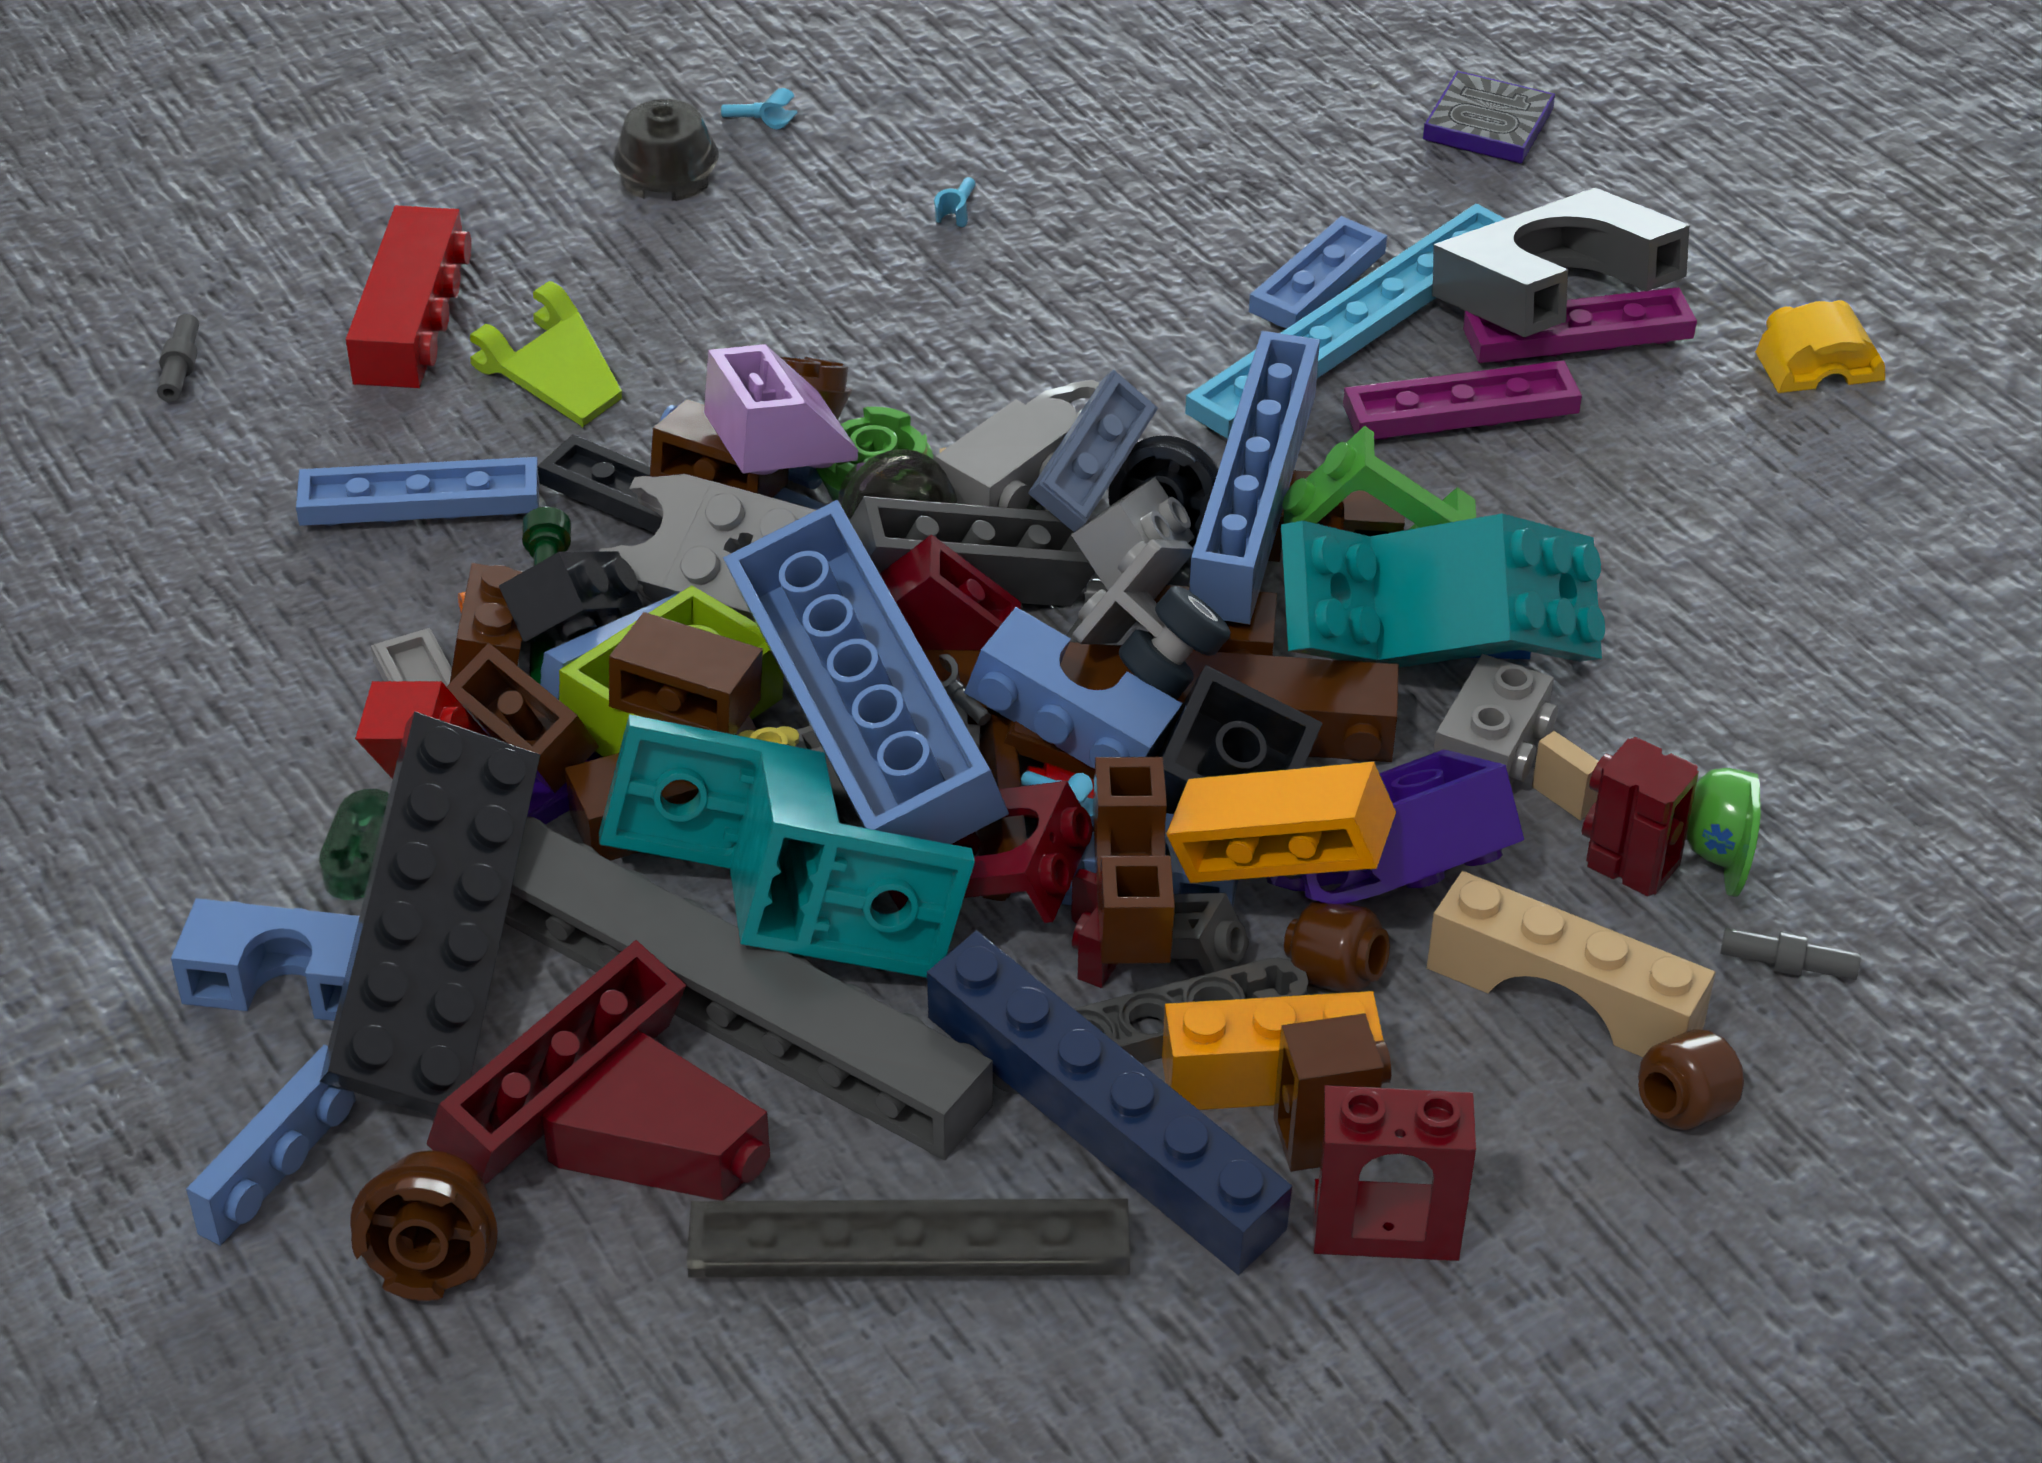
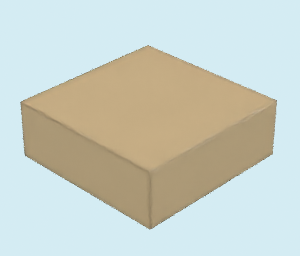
M1552 731L1538 743L1532 787L1581 821L1586 817L1590 808L1597 800L1598 792L1591 790L1589 783L1599 761L1559 733Z

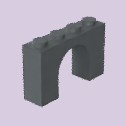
M1593 188L1434 244L1432 296L1520 336L1527 337L1566 322L1568 269L1563 267L1598 271L1645 291L1686 277L1690 225L1598 188Z

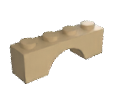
M1465 871L1460 873L1433 914L1427 969L1487 994L1500 982L1513 977H1538L1558 983L1581 996L1598 1012L1610 1032L1614 1046L1644 1057L1647 1051L1654 1045L1693 1029H1703L1716 971Z

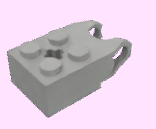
M1092 379L1045 390L1027 404L1015 399L935 456L936 502L1048 511L1028 492L1082 411L1080 410L1077 413L1074 406L1071 405L1072 401L1079 398H1090L1099 383Z
M687 474L634 477L629 489L636 493L639 504L655 511L663 518L661 526L655 535L644 543L634 546L620 545L613 548H601L599 551H619L621 558L629 563L636 575L638 582L636 591L651 604L673 594H679L692 585L755 622L723 557L816 510Z

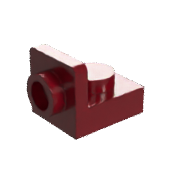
M1079 869L1072 879L1071 918L1077 923L1072 937V947L1078 950L1077 979L1102 988L1117 964H1101L1096 873Z

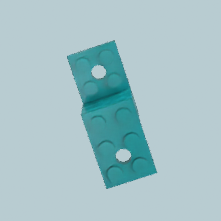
M1503 513L1371 537L1307 521L1281 524L1288 651L1343 661L1399 664L1398 668L1515 650L1578 662L1602 659L1601 641L1605 635V620L1598 606L1597 579L1601 573V560L1594 546V537Z
M630 714L599 830L600 845L730 868L740 944L926 978L927 971L947 955L975 863L972 848L839 823L824 752ZM675 780L690 781L699 789L697 795L691 801L684 804L668 802L662 797L661 792L667 784ZM896 890L908 897L905 906L895 913L882 914L871 907L874 898L884 891Z

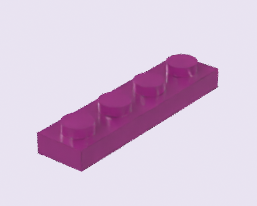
M1679 287L1567 300L1566 322L1527 337L1520 336L1468 311H1465L1463 330L1478 363L1504 362L1511 359L1545 355L1557 356L1563 353L1597 349L1610 350L1616 347L1649 343L1663 344L1669 341L1693 339L1697 319Z
M1563 360L1345 387L1343 407L1355 434L1366 426L1374 432V439L1381 440L1395 436L1427 432L1436 433L1451 429L1482 425L1492 426L1506 422L1538 418L1548 419L1554 416L1578 414L1580 412L1582 394Z

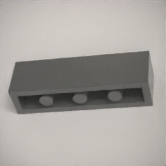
M864 496L850 519V523L879 574L931 534L1021 603L1072 606L1095 573L1071 536L1074 532L1050 511Z

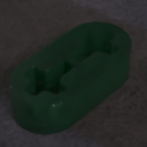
M363 789L353 792L344 798L340 804L319 856L323 884L326 891L333 897L343 900H357L365 896L389 797L388 792L379 789ZM368 824L366 831L360 830V826ZM355 857L361 858V862H356L352 865Z

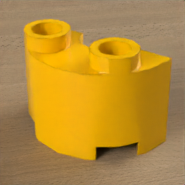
M1837 300L1833 302L1816 301L1795 308L1785 306L1777 309L1768 317L1766 322L1767 330L1762 335L1755 353L1778 393L1816 389L1818 383L1831 374H1842L1848 385L1885 381V363L1849 303Z

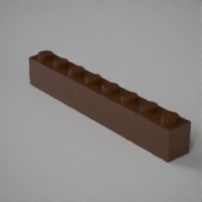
M1070 642L1060 664L1063 672L1071 681L1091 690L1112 688L1120 681L1126 671L1133 674L1120 659L1119 649L1122 645ZM923 650L940 682L947 680L951 673L940 664L939 655L948 654L953 657L958 664L960 682L965 687L968 684L981 651ZM1193 650L1185 660L1193 672L1194 679L1181 696L1176 699L1181 703L1184 702L1203 668L1207 665L1322 722L1308 757L1392 762L1397 724L1399 664L1217 652L1213 656H1207L1196 650ZM979 702L991 715L1003 716ZM968 715V724H977ZM987 724L980 726V734H983Z

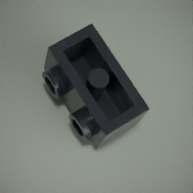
M619 551L557 552L499 585L524 643L545 641L568 642L643 607L636 591L638 587L636 575L629 563L621 558Z

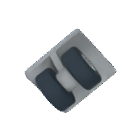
M1152 539L1147 544L1141 541L1132 547L1119 563L1118 570L1122 574L1107 592L1104 589L1099 590L1083 605L1078 613V618L1082 623L1073 632L1072 637L1080 644L1117 643L1132 625L1138 621L1149 632L1135 630L1120 647V659L1140 680L1177 699L1194 679L1191 668L1185 662L1187 657L1193 650L1207 656L1215 655L1229 639L1230 629L1210 606L1182 587L1173 586L1158 603L1154 601L1192 555L1194 548L1186 541Z

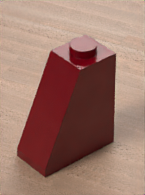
M638 1031L542 1115L548 1162L559 1169L724 1201L743 1182L748 1183L757 1178L770 1158L767 1111L642 1031Z

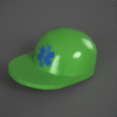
M1720 768L1710 770L1697 782L1686 840L1692 851L1697 855L1724 868L1726 894L1738 897L1746 883L1758 839L1761 816L1760 782L1758 774L1732 768Z

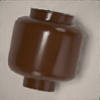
M1315 901L1302 911L1299 918H1295L1289 923L1284 937V951L1286 956L1291 958V962L1295 967L1306 972L1308 986L1340 993L1361 992L1371 982L1377 981L1383 975L1390 954V938L1387 931L1382 928L1376 914L1365 907L1351 904H1327Z
M1693 1029L1652 1046L1641 1059L1638 1073L1639 1094L1644 1106L1662 1123L1671 1128L1690 1130L1731 1112L1741 1100L1744 1088L1743 1068L1735 1050L1724 1038L1709 1030Z

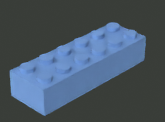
M838 500L723 557L753 619L864 828L952 844L1009 814L989 766Z

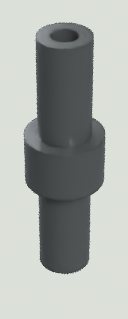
M182 314L177 318L172 338L164 343L159 365L163 371L157 394L162 400L167 402H174L179 399L184 379L192 373L197 358V348L194 343L199 328V321L190 314Z
M1725 928L1720 954L1774 964L1773 971L1801 976L1802 970L1852 980L1857 979L1861 961V953L1808 944V936L1780 931L1779 938Z

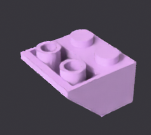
M766 344L708 350L704 414L742 473L767 475L776 472L778 469L804 466L827 468L834 463L857 461V447L819 392Z

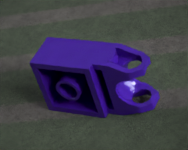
M1443 749L1381 772L1379 774L1396 810V814L1376 869L1300 874L1293 877L1275 876L1266 877L1267 883L1293 891H1305L1306 897L1327 904H1346L1377 896L1404 885L1408 888H1422L1436 884L1445 878V870L1461 864L1478 866L1496 861L1503 856V848L1524 841L1506 765ZM1330 884H1341L1331 891H1324L1320 887Z

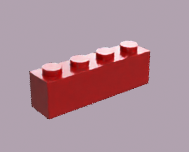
M394 206L346 337L352 383L354 385L420 388L427 366L435 365L438 352L437 336L439 331L445 332L447 330L450 297H458L460 290V268L462 264L468 265L471 257V235L467 231H462L460 209Z

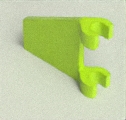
M548 281L533 291V298L545 305L533 314V321L547 331L520 350L514 352L497 328L490 324H485L470 334V342L481 348L480 351L470 357L471 365L483 374H503L575 423L584 427L622 399V390L578 309L562 287L555 282Z

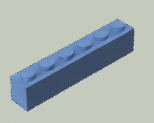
M1261 331L1191 557L1189 591L1210 606L1224 621L1250 624L1282 514L1283 499L1290 486L1316 394L1320 339Z

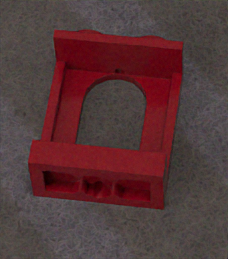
M1068 781L999 789L1009 812L1004 817L1032 815L1039 818L1038 827L1023 844L999 854L975 856L981 845L975 832L952 843V845L972 848L975 859L964 898L1026 891L1043 922L1051 923L1054 921L1065 894L1070 888L1072 878L1084 851L1091 841L1093 826L1090 815L1080 805ZM888 890L898 909L901 910L907 903L908 897L900 891Z
M1325 1085L1324 1137L1319 1179H1315L1313 1194V1254L1459 1261L1476 1155L1473 1092ZM1392 1154L1414 1156L1426 1162L1433 1171L1432 1184L1359 1181V1175L1362 1168L1372 1159Z

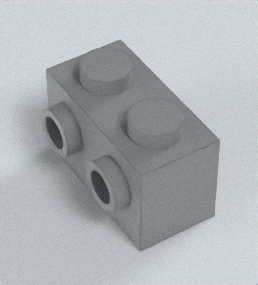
M1156 477L1106 508L1071 534L1107 590L1111 588L1122 574L1118 570L1119 563L1137 543L1144 541L1147 544L1152 539L1186 541L1189 543L1195 538L1189 529L1191 522L1185 508L1174 497H1168Z
M1482 654L1436 731L1433 753L1446 749L1505 764L1511 786L1515 779L1524 782L1534 761L1537 739L1541 740L1550 734L1556 722L1558 706L1550 703L1554 677Z

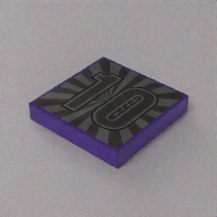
M1457 70L1424 123L1423 139L1516 163H1523L1553 110L1555 94Z

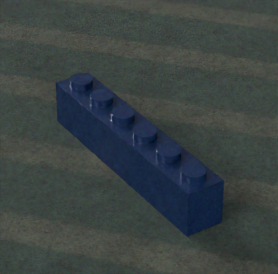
M977 930L927 971L928 1018L958 1043L972 1045L985 1057L993 1060V1072L1238 1276L1287 1230L1293 1187L1289 1182Z

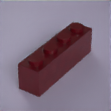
M635 940L443 1100L438 1106L426 1145L433 1151L449 1153L463 1159L479 1173L486 1185L544 1135L542 1115L638 1031H642L655 1039L669 1027L686 984L641 943Z

